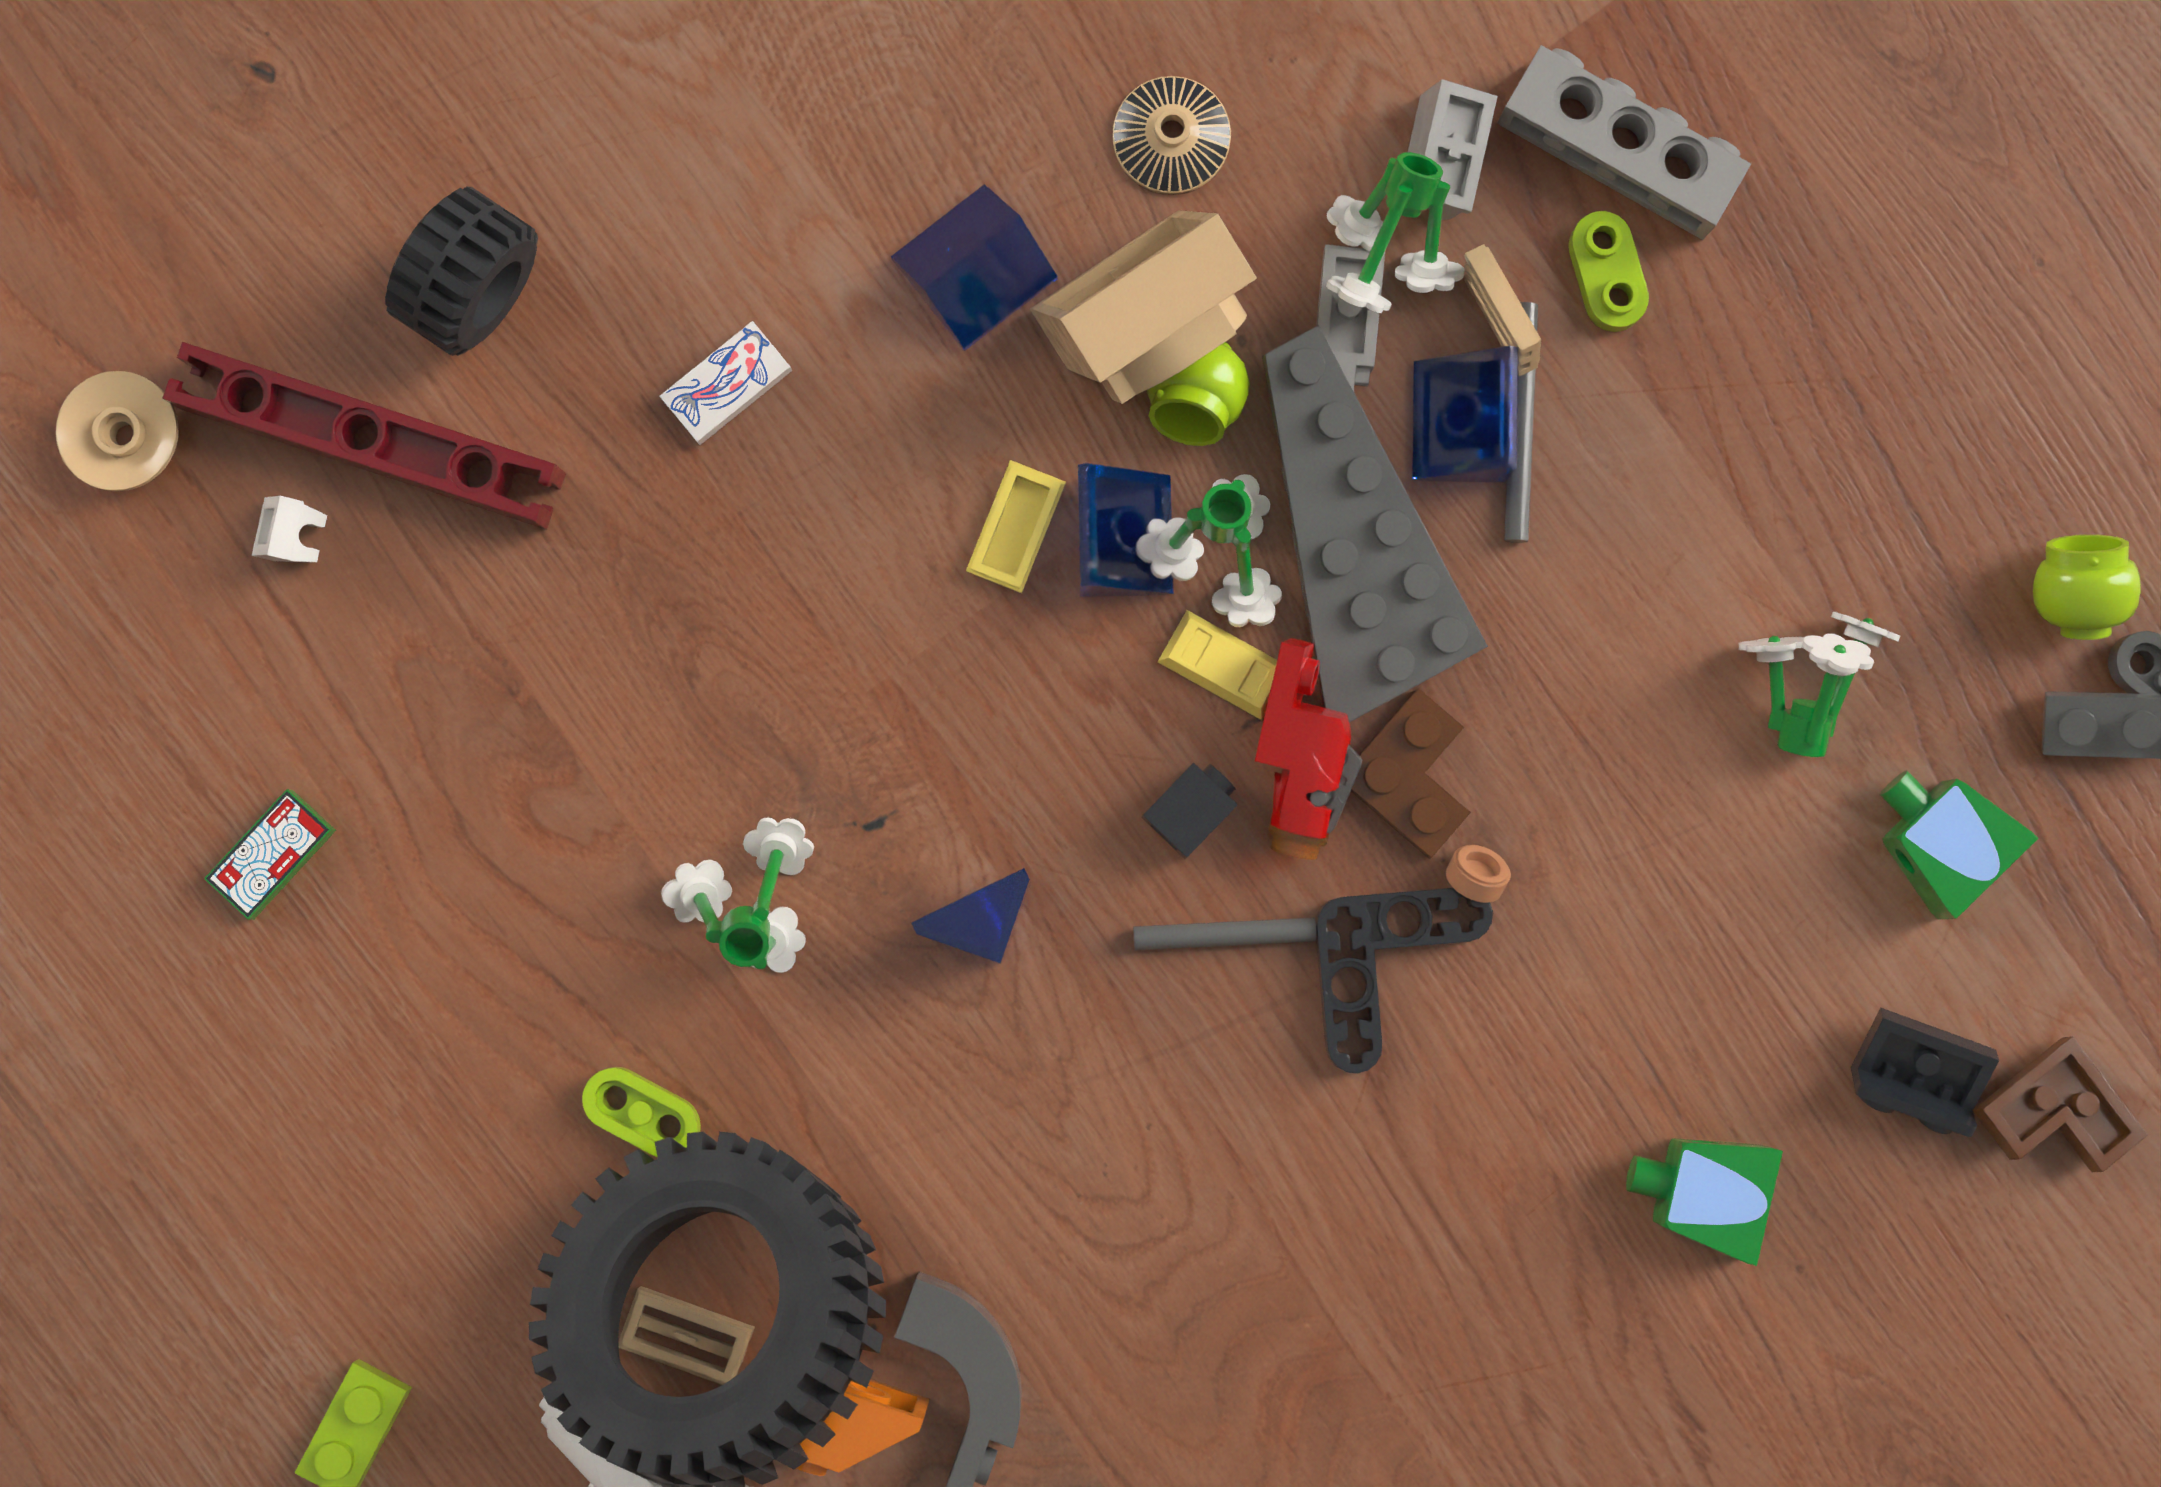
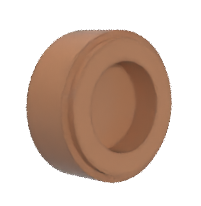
M1466 845L1455 851L1446 869V877L1450 885L1464 897L1477 902L1489 903L1498 900L1502 896L1511 878V872L1502 857L1494 851L1478 845Z

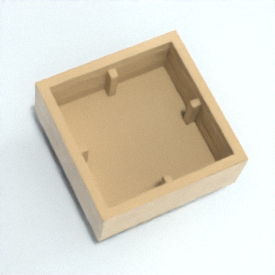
M1178 210L1030 308V311L1066 368L1102 383L1111 399L1123 404L1133 396L1179 373L1237 334L1236 330L1245 321L1247 314L1234 293L1257 279L1219 214Z

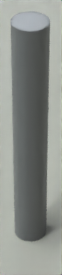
M1315 917L1133 926L1134 950L1316 942Z

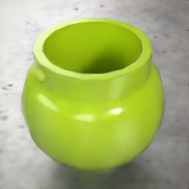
M1224 342L1179 373L1147 389L1151 402L1148 416L1152 425L1164 436L1186 445L1206 446L1218 442L1223 438L1225 428L1236 421L1241 415L1248 397L1250 382L1244 362L1232 350L1230 345Z
M2072 535L2047 541L2046 560L2042 561L2038 566L2033 584L2034 604L2039 615L2051 625L2059 626L2060 634L2066 638L2094 640L2109 637L2112 634V627L2121 625L2132 617L2139 604L2141 590L2140 575L2135 563L2129 559V542L2123 538L2106 535Z

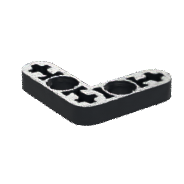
M1454 888L1339 897L1329 900L1321 906L1316 915L1315 922L1324 1039L1328 1058L1336 1067L1348 1073L1358 1074L1365 1072L1376 1065L1382 1053V1032L1374 949L1460 943L1479 939L1487 933L1492 924L1493 910L1490 902L1483 903L1466 898L1469 907H1478L1480 912L1479 919L1470 921L1468 932H1461V926L1458 922L1437 923L1441 933L1439 936H1430L1433 917L1427 899H1438L1436 911L1458 908V898L1464 896ZM1398 902H1408L1419 911L1421 918L1420 926L1411 936L1399 937L1388 928L1386 921L1387 913ZM1338 907H1346L1348 916L1359 918V929L1350 931L1349 943L1350 950L1363 946V960L1344 957L1330 963L1328 961V949L1341 951L1338 932L1328 931L1326 926L1327 919L1337 917ZM1345 967H1353L1359 970L1364 976L1366 983L1363 995L1358 1000L1350 1003L1337 999L1331 988L1333 976L1337 971ZM1368 1007L1369 1020L1356 1019L1359 1037L1369 1039L1370 1050L1361 1051L1360 1061L1350 1063L1349 1055L1337 1050V1042L1344 1041L1348 1037L1347 1020H1340L1334 1023L1333 1010L1356 1012Z

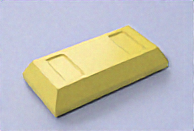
M1010 460L966 572L1022 593L1066 482Z
M1186 610L1158 663L1254 717L1263 720L1277 660Z

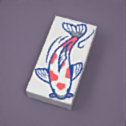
M752 321L661 394L660 397L697 443L701 445L788 375L792 369Z

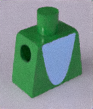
M1906 770L1895 777L1880 793V796L1902 818L1883 837V843L1925 905L1938 920L1957 919L2039 839L2032 831L1959 779L1942 781L1928 792Z
M1672 1138L1668 1146L1665 1162L1637 1155L1633 1156L1627 1173L1626 1190L1657 1198L1653 1212V1222L1747 1264L1757 1266L1783 1151L1761 1144Z

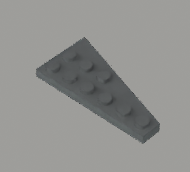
M1318 325L1264 354L1262 359L1273 424L1277 431L1283 466L1281 470L1284 488L1288 495L1292 519L1291 529L1306 617L1309 619L1312 642L1315 643V656L1313 658L1320 660L1317 679H1319L1323 706L1324 708L1346 713L1349 722L1483 650L1488 645Z

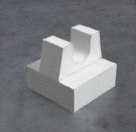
M284 496L265 497L252 556L271 561L317 562L320 550L303 546L299 540V531L304 525L317 528L325 527L327 515L304 505V501Z

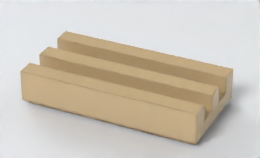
M1483 244L1466 252L1465 260L1467 263L1465 264V271L1467 274L1464 275V281L1518 376L1538 368L1541 338L1489 247H1485Z
M640 1286L637 1288L618 1343L621 1349L724 1385L738 1375L755 1327ZM645 1305L736 1337L735 1343L731 1345L643 1313ZM637 1327L729 1359L727 1366L722 1368L636 1337Z

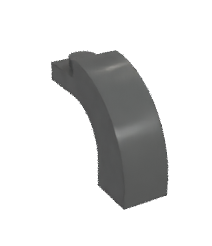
M919 1271L894 1338L938 1354L947 1360L961 1376L969 1396L970 1417L948 1476L946 1487H973L974 1482L986 1486L998 1450L988 1447L989 1440L1013 1448L1018 1433L1022 1388L1017 1359L1004 1330L994 1316L979 1301L959 1287Z

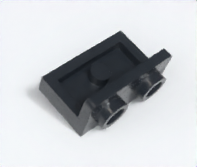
M1880 1007L1850 1068L1856 1095L1871 1108L1884 1113H1892L1895 1110L1915 1117L1927 1128L1941 1134H1950L1953 1131L1967 1137H1972L1977 1128L1973 1109H1975L1998 1065L1999 1057L1994 1048Z

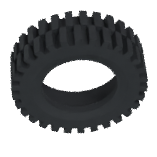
M720 1131L718 1142L705 1132L687 1133V1148L672 1137H668L654 1142L657 1160H654L638 1149L623 1157L630 1171L628 1175L623 1177L611 1168H608L595 1178L605 1192L597 1200L582 1192L571 1204L573 1208L583 1215L576 1227L572 1228L560 1220L551 1235L564 1243L565 1246L560 1257L543 1253L537 1270L552 1277L550 1288L533 1287L530 1305L545 1312L546 1320L529 1322V1340L548 1349L546 1352L531 1357L535 1374L552 1382L542 1388L541 1391L548 1405L563 1412L557 1420L565 1430L582 1438L579 1443L591 1453L605 1458L609 1463L663 1487H745L744 1476L764 1485L778 1479L773 1460L796 1469L809 1460L800 1445L802 1441L807 1438L824 1447L836 1435L824 1421L832 1411L847 1420L858 1405L844 1396L851 1381L866 1388L868 1387L874 1371L859 1362L862 1350L880 1353L883 1335L868 1326L867 1320L868 1318H886V1300L868 1288L884 1283L882 1268L867 1256V1254L875 1251L876 1248L871 1236L857 1226L862 1220L854 1209L841 1200L842 1196L782 1150L778 1152L768 1143L753 1137L750 1138L748 1143L736 1133ZM710 1212H721L746 1220L761 1233L768 1243L779 1275L777 1313L763 1347L742 1372L714 1390L687 1397L663 1396L647 1391L629 1376L621 1365L619 1356L618 1336L621 1312L635 1275L660 1242L673 1231L699 1216Z

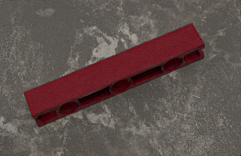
M182 342L177 358L192 367L190 370L191 374L203 377L208 367L224 375L218 384L217 395L212 400L190 394L182 389L184 382L170 378L162 399L175 407L547 530L553 513L552 506L531 502L530 506L527 507L506 498V495L512 486V478L515 473L539 477L538 483L540 485L561 489L566 473L556 464ZM262 386L264 394L260 406L254 411L243 412L242 398L245 393L253 387ZM375 423L378 435L374 444L367 449L356 450L354 439L358 429L365 424ZM478 461H491L493 471L490 480L481 487H469L467 474L471 466Z

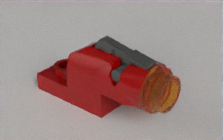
M1290 638L1281 642L1255 762L1282 768L1281 773L1275 772L1273 812L1268 827V833L1273 836L1270 848L1287 856L1315 860L1318 858L1320 847L1327 846L1329 833L1337 825L1363 760L1350 746L1351 729L1346 713L1302 702L1303 694L1311 696L1314 692L1319 674L1320 660L1312 659L1315 643Z

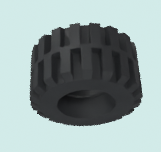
M467 186L464 189L459 188L437 203L422 218L399 252L387 285L385 296L386 311L389 315L449 355L454 356L456 354L459 356L486 339L497 328L521 294L531 273L536 256L538 235L535 229L473 187Z

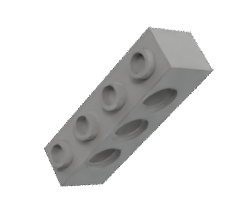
M1541 45L1505 106L1497 124L1704 240L1717 225L1751 163L1740 158L1739 150L1726 140L1718 137H1709L1707 139L1687 128L1688 122L1678 113L1663 107H1658L1655 110L1636 99V93L1625 83L1613 78L1602 80L1583 69L1584 64L1572 53L1558 48L1551 51ZM1567 98L1580 101L1586 108L1587 118L1580 120L1569 118L1563 113L1560 101ZM1620 127L1631 130L1638 138L1639 147L1636 149L1622 148L1615 142L1612 130ZM1678 157L1684 160L1689 166L1690 178L1678 179L1672 176L1666 169L1665 158Z

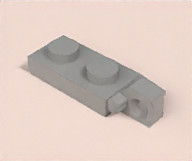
M1325 245L1316 326L1319 325L1354 391V385L1368 386L1370 372L1374 369L1379 313L1344 301L1338 296V293L1329 290L1326 284L1332 276L1346 278L1348 273L1360 275L1370 251L1364 248ZM1385 252L1372 279L1381 287L1378 293L1380 296L1382 292Z

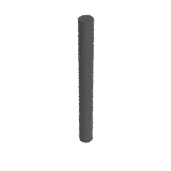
M1520 302L1537 331L1538 304ZM1513 365L1511 371L1504 541L1525 543L1529 540L1536 369L1518 376Z

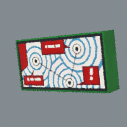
M286 789L204 879L248 920H254L335 833L336 829L293 790Z

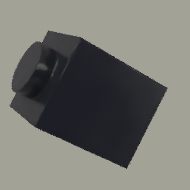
M1193 763L1143 814L1142 819L1176 852L1186 859L1238 805L1229 797L1236 788L1213 765L1209 764L1202 771Z

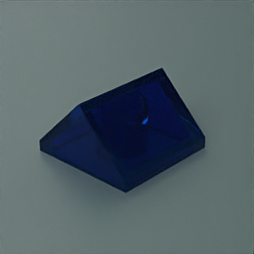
M985 184L891 256L892 261L964 351L1058 279L1057 274L1021 216Z
M1510 345L1414 361L1413 480L1505 482L1517 469L1518 347Z
M1090 463L1078 464L1080 597L1174 594L1173 576L1170 574L1165 579L1157 578L1151 571V563L1140 559L1136 552V543L1140 537L1147 534L1146 527L1151 520L1161 519L1167 524L1172 519L1171 475Z
M1025 868L911 924L917 935L998 963H1003L1032 881Z

